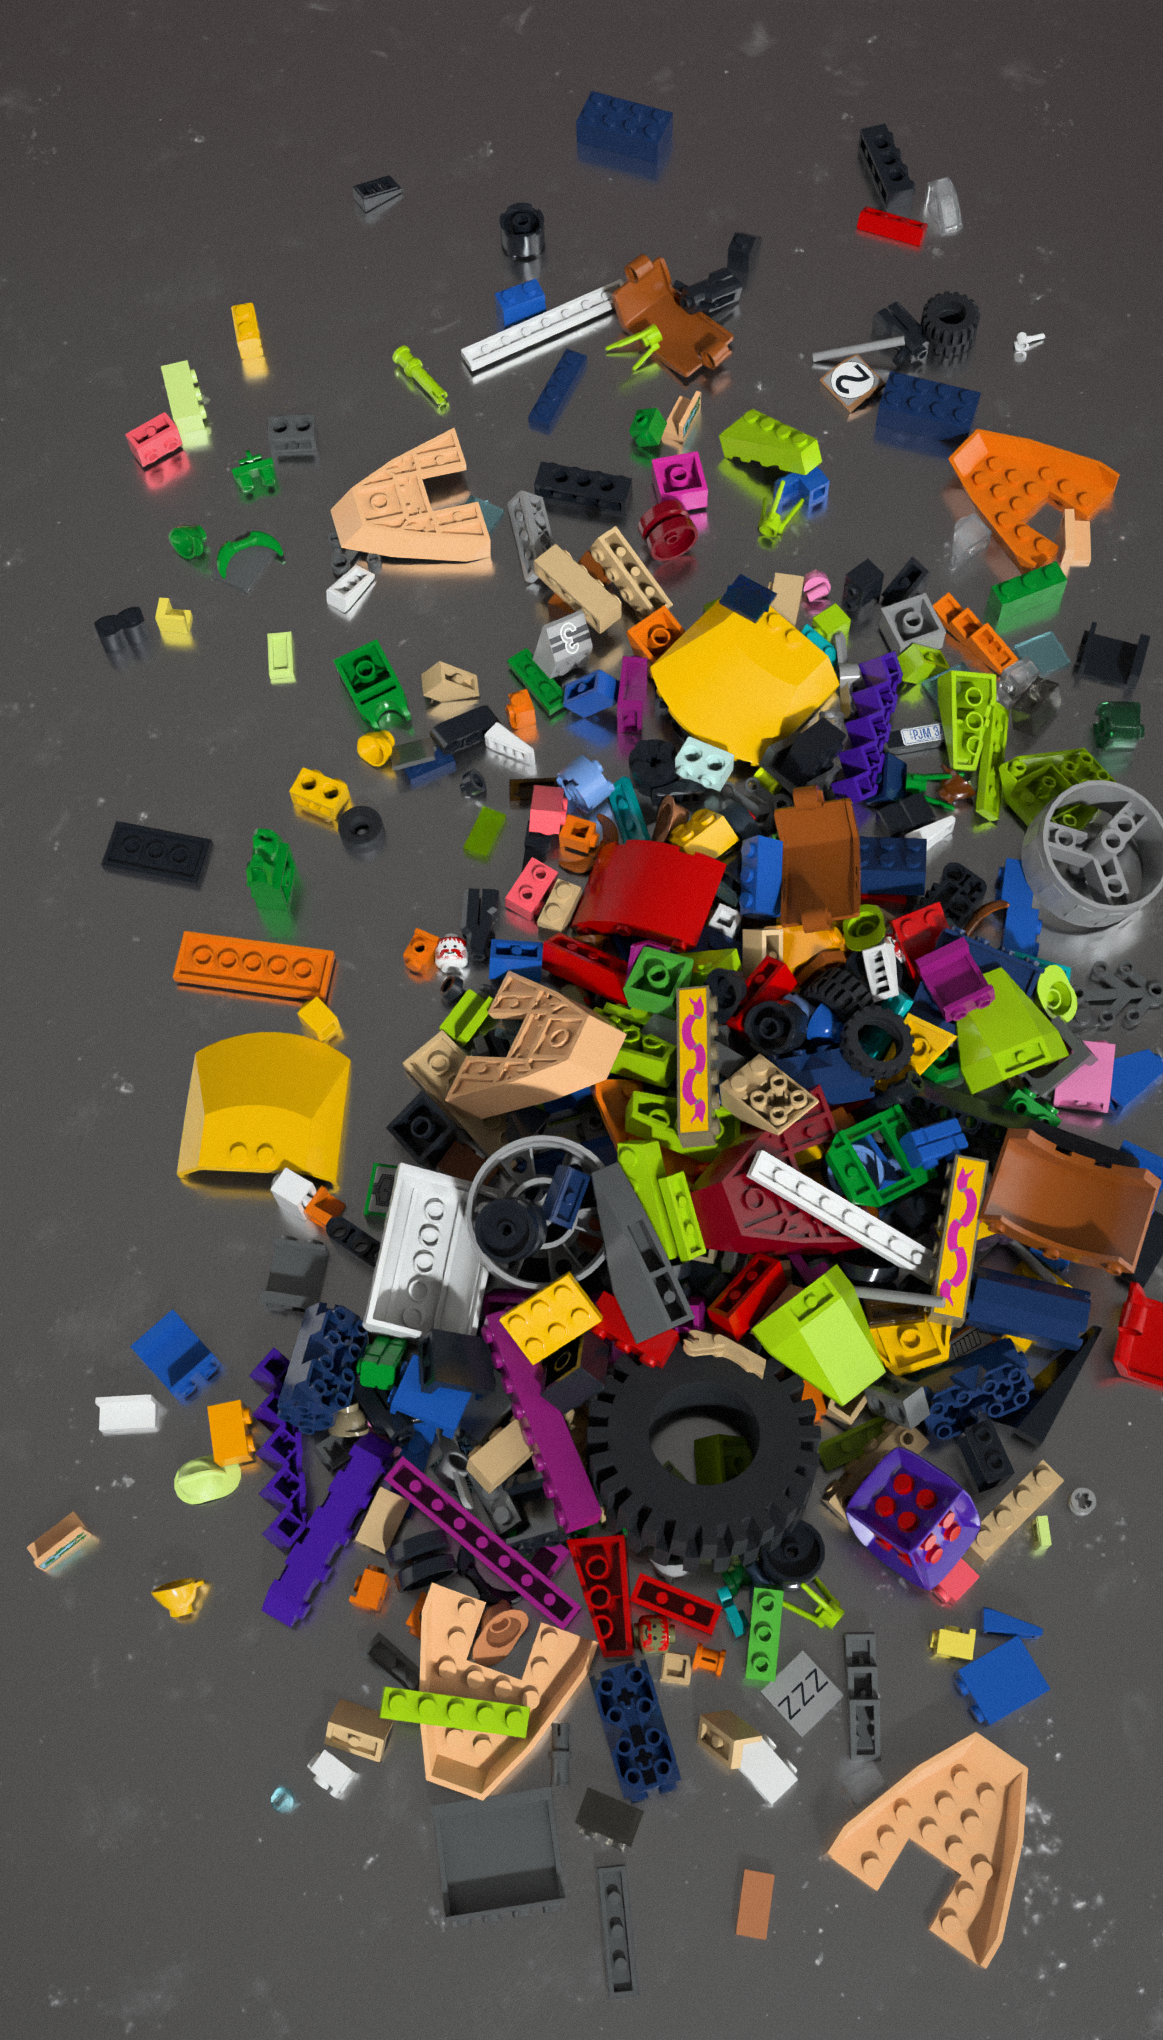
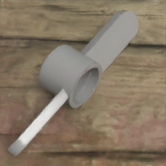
M842 632L836 633L835 637L841 710L844 719H851L855 712L852 687H859L860 672L858 662L848 663L846 638Z
M437 1427L436 1436L443 1460L435 1470L436 1476L444 1485L457 1487L460 1500L466 1510L469 1511L474 1508V1504L465 1476L468 1474L466 1470L468 1458L460 1452L455 1434L453 1439L442 1435L443 1429Z

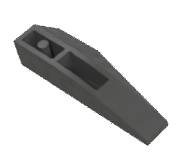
M616 1162L591 1173L612 1292L635 1343L643 1342L694 1319L693 1312L661 1242L619 1163Z

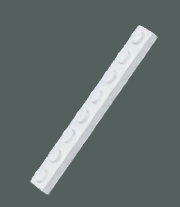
M622 279L614 281L461 349V355L470 370L474 371L614 309L612 293L621 287L624 282Z
M763 1150L757 1151L746 1175L748 1178L928 1284L930 1268H935L937 1259L932 1258L931 1250Z

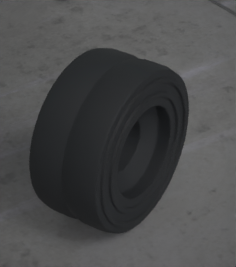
M368 806L350 808L339 820L338 832L343 845L348 850L358 854H365L376 850L382 844L385 837V828L381 816L373 808ZM360 825L368 827V831L362 835L356 834L355 829Z

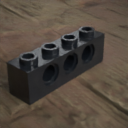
M885 123L860 129L858 146L886 211L911 205L913 194L916 192L915 184L908 176L907 165L903 164L901 160L900 149L896 148L894 144L893 133L889 132Z
M541 461L534 483L535 495L543 497V500L626 515L632 496V478Z

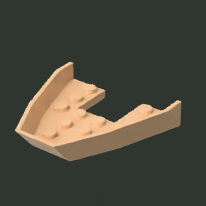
M455 428L392 459L353 486L330 511L341 548L389 557L468 562L491 557V540L479 502L432 511L422 480L466 470V462Z
M508 970L488 1011V1014L493 1019H524L507 1057L466 1056L445 1101L462 1118L484 1119L558 1099L606 1080L627 1034L594 1010L557 991Z
M431 1582L422 1609L419 1691L530 1707L526 1738L420 1724L426 1780L484 1800L532 1751L589 1673L598 1642L540 1622L522 1678L512 1677L467 1660L486 1602Z
M974 1732L918 1765L848 1822L825 1854L872 1889L878 1891L908 1839L915 1842L960 1875L928 1929L976 1965L986 1969L1002 1943L1024 1838L1028 1768L985 1737Z

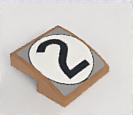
M858 354L847 358L819 380L849 413L857 408L866 398L870 401L886 386V383Z

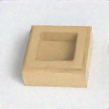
M671 1651L663 1655L660 1682L689 1686L693 1655Z

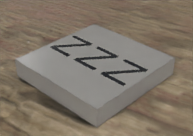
M803 1650L776 1676L775 1682L771 1681L760 1692L801 1738L844 1696Z

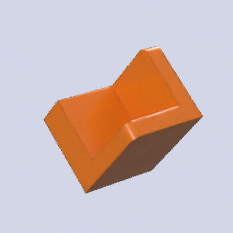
M321 1186L303 1212L309 1221L326 1230L328 1221L331 1218L340 1217L346 1209V1204L330 1195L327 1188Z

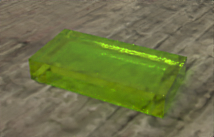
M483 806L465 842L463 851L487 860L507 819L506 814Z

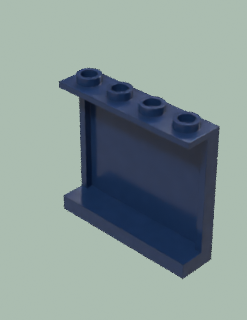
M951 925L950 929L943 928L933 951L964 937L969 945V952L982 974L1002 967L1029 998L1031 997L1040 974L1045 972V969L1039 967L1040 962L1028 957L1021 960L1014 957V951L1000 946L999 950L989 946L990 941L979 936H975V939L965 936L966 931ZM920 979L912 998L914 1002L908 1013L957 1036L955 1021L952 1020L946 1023L923 981Z

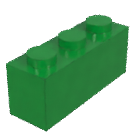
M1053 562L991 586L987 604L997 621L1062 597L1068 580L1058 563Z

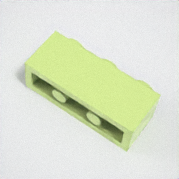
M188 360L161 366L173 420L179 434L205 429L203 419L207 418L204 405H199L198 402L202 400L199 386L195 387L194 383H198L195 368L190 369Z

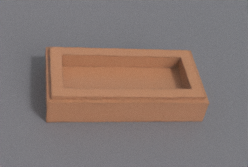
M744 1869L735 1934L766 1940L774 1874Z

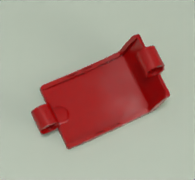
M1131 1282L1127 1301L1123 1302L1117 1327L1119 1336L1113 1361L1121 1376L1163 1389V1303L1146 1297L1144 1289L1140 1284Z

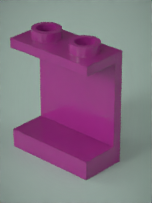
M636 655L630 657L623 656L617 703L618 733L642 735L643 701L626 700L628 687L647 688L648 658Z

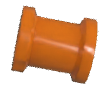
M698 1642L692 1669L696 1670L699 1667L715 1672L716 1676H721L727 1650L717 1651L703 1647V1644Z

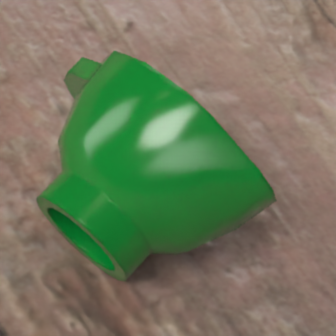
M180 525L170 531L168 538L180 556L185 559H192L203 553V543L206 541L207 535L200 525Z

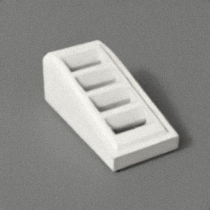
M355 564L326 590L327 603L345 613L374 580L375 574Z
M496 722L486 732L485 743L487 747L530 765L535 763L534 749L500 723Z
M951 815L906 834L904 838L927 839L928 851L953 832L956 818Z
M884 943L863 950L862 954L873 1001L878 1002L899 995L896 957L893 945ZM883 957V961L877 962V958ZM885 966L884 971L878 972V968ZM887 976L888 980L879 982L878 978ZM889 985L890 990L882 993L879 992V988Z

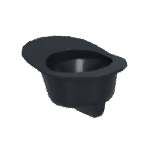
M720 967L713 969L702 985H709L712 995L717 996L718 1011L714 1012V1019H717L718 1025L726 1023L732 1017L740 1002L746 996L747 985L743 978L745 974L743 971L736 972L735 970Z

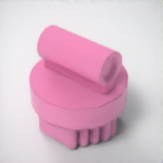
M815 569L805 574L803 590L810 602L822 599L828 595L831 586L825 573Z

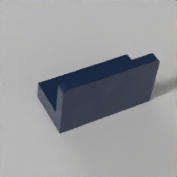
M889 752L884 754L882 771L877 774L875 782L878 785L877 794L866 800V803L872 807L886 802L891 804L897 803L906 798L907 764Z

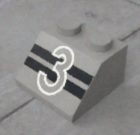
M579 610L543 625L533 660L549 679L558 675H565L568 671L577 667L581 668L588 663L593 645L584 613Z

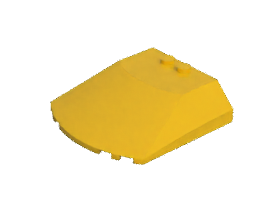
M730 589L731 591L726 592L650 667L649 672L657 686V694L660 698H663L669 707V713L692 737L734 754V761L740 759L751 762V766L760 767L759 763L768 746L792 735L837 690L840 684L829 657L767 603L761 606L753 605L762 599H758L753 592L746 594L744 593L745 591L734 590L735 598L737 597V592H741L740 594L748 601L746 605L744 600V606L751 605L754 608L750 613L747 610L750 607L739 608L738 610L735 607L744 606H735L733 590ZM727 593L732 595V599L730 601L733 603H728L727 598L729 596H727ZM740 596L738 603L742 602V596Z
M258 1032L233 1036L208 1045L196 1052L177 1168L178 1177L185 1178L186 1174L198 1170L282 1173L285 1168H288L296 1174L313 1176L329 1181L332 1185H338L351 1060L340 1051L318 1040L281 1032Z

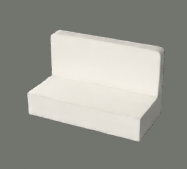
M152 1395L95 1398V1404L100 1407L99 1430L101 1432L157 1429L158 1401Z

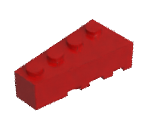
M616 1535L566 1540L603 1658L606 1661L635 1659L631 1601H629L631 1593L628 1552L625 1536Z

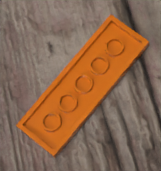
M184 931L173 979L176 982L313 1000L317 996L322 1002H325L335 952Z

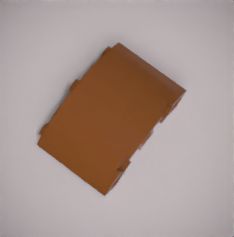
M1008 1128L978 1219L988 1225L987 1229L1000 1235L1004 1234L1024 1245L1042 1251V1255L1049 1259L1059 1260V1258L1075 1263L1104 1269L1112 1275L1119 1276L1122 1272L1134 1274L1162 1181L1146 1168L1126 1167L1112 1164L1111 1169L1095 1165V1159L1074 1152H1070L1068 1156L1055 1150L1056 1144L1048 1141L1031 1129Z

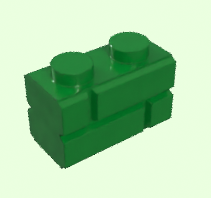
M378 1335L372 1344H367L364 1357H360L357 1363V1374H360L361 1385L372 1388L377 1386L378 1389L391 1391L399 1378L398 1376L404 1362H407L409 1342L406 1339L394 1338L392 1340L390 1336Z

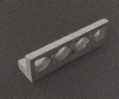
M520 490L507 503L525 581L533 583L538 579L535 575L534 560L554 545L543 497ZM531 502L536 504L537 510L532 506ZM535 520L541 525L542 530H541V528L536 524ZM540 539L546 545L547 549L541 544Z

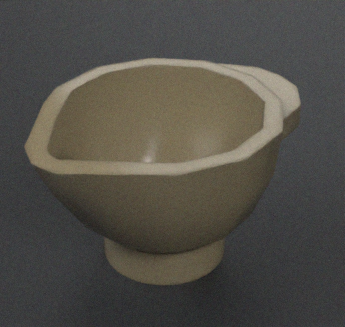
M352 1398L349 1407L339 1410L335 1426L328 1428V1432L331 1435L353 1437L363 1436L369 1432L367 1417L364 1411L359 1408L357 1399Z

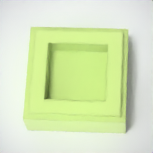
M1037 1516L1032 1521L1035 1548L1037 1550L1047 1549L1052 1545L1048 1516Z

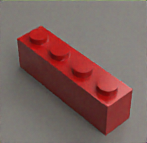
M560 932L544 941L542 969L552 973L554 976L564 978L574 985L586 988L596 995L608 998L616 1004L628 1006L623 991L628 962Z

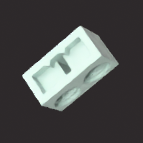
M692 737L687 738L675 758L676 774L684 779L693 780L706 788H712L717 791H721L733 771L734 754Z

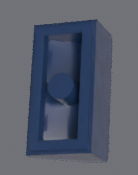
M557 1166L541 1209L546 1217V1221L572 1230L591 1178L590 1175L569 1166Z

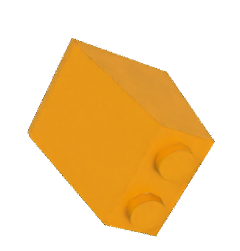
M781 925L765 927L766 929H783V962L786 963L795 978L803 971V967L811 963L816 958V954L822 950H843L846 960L854 952L847 948L844 931L837 927H833L832 930L804 933L802 925L782 928Z

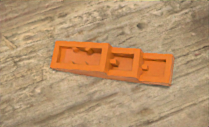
M949 592L932 605L942 625L964 647L999 675L1019 660L988 623L983 625L968 607L964 610Z

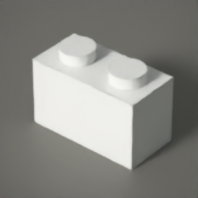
M285 1168L282 1173H278L274 1177L270 1190L281 1208L306 1222L307 1218L303 1211L317 1191L313 1183Z
M764 1733L761 1742L743 1745L741 1768L738 1769L771 1806L798 1779L794 1775L797 1769L786 1757L782 1760L774 1752L777 1748L776 1745Z

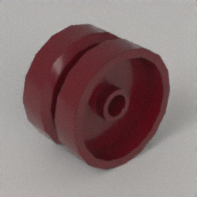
M677 500L656 504L647 510L638 522L639 534L645 541L651 556L658 561H669L680 557L689 551L698 539V530L694 522L690 519V515L683 503Z

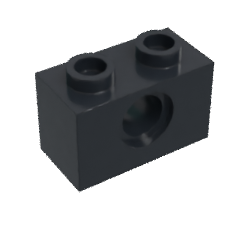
M868 558L848 572L845 578L842 602L844 607L848 611H852L857 617L880 601L884 573Z

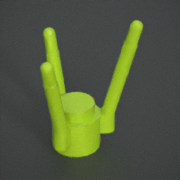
M652 324L641 332L606 346L605 349L609 351L616 347L620 348L640 339L645 348L648 346L650 348L632 367V370L635 371L654 351L660 348L658 342L662 341L663 338L657 326Z
M784 480L780 482L771 511L767 514V498H763L760 520L757 527L763 535L768 537H775L777 533L782 534L787 523L804 502V498H801L781 523V516L776 513L785 485Z
M818 1576L813 1582L826 1597L824 1599L806 1583H800L801 1588L819 1604L814 1611L818 1616L783 1599V1607L813 1621L820 1628L826 1625L832 1629L845 1613V1610L840 1607L841 1603L833 1597Z

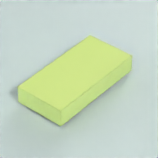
M292 632L267 634L270 679L294 677Z

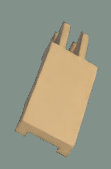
M690 1330L689 1333L692 1336H688V1339L691 1341L683 1339V1350L687 1355L693 1357L703 1355L724 1357L739 1364L746 1372L754 1373L763 1379L766 1359L720 1334L713 1335L698 1330Z

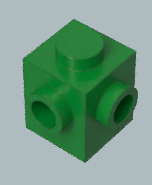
M657 408L639 409L635 414L629 433L639 447L659 445L667 422Z

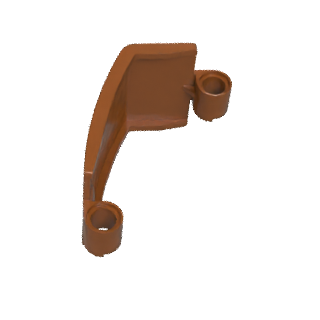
M640 254L625 266L627 282L612 293V299L619 323L629 336L655 324L663 340L658 342L660 348L654 351L652 355L684 377L690 376L702 365L715 369L731 356L732 351H729L727 345L734 340L733 334L701 311L689 315L682 309L680 305L681 294L673 288L664 258L659 256L651 262L646 255ZM640 339L636 340L645 350H649L650 347L645 348Z
M818 785L794 788L793 800L795 806L779 808L774 811L779 839L783 841L782 928L802 925L804 933L832 930L833 921L860 916V838L852 801L850 798L825 801L823 791L819 790Z

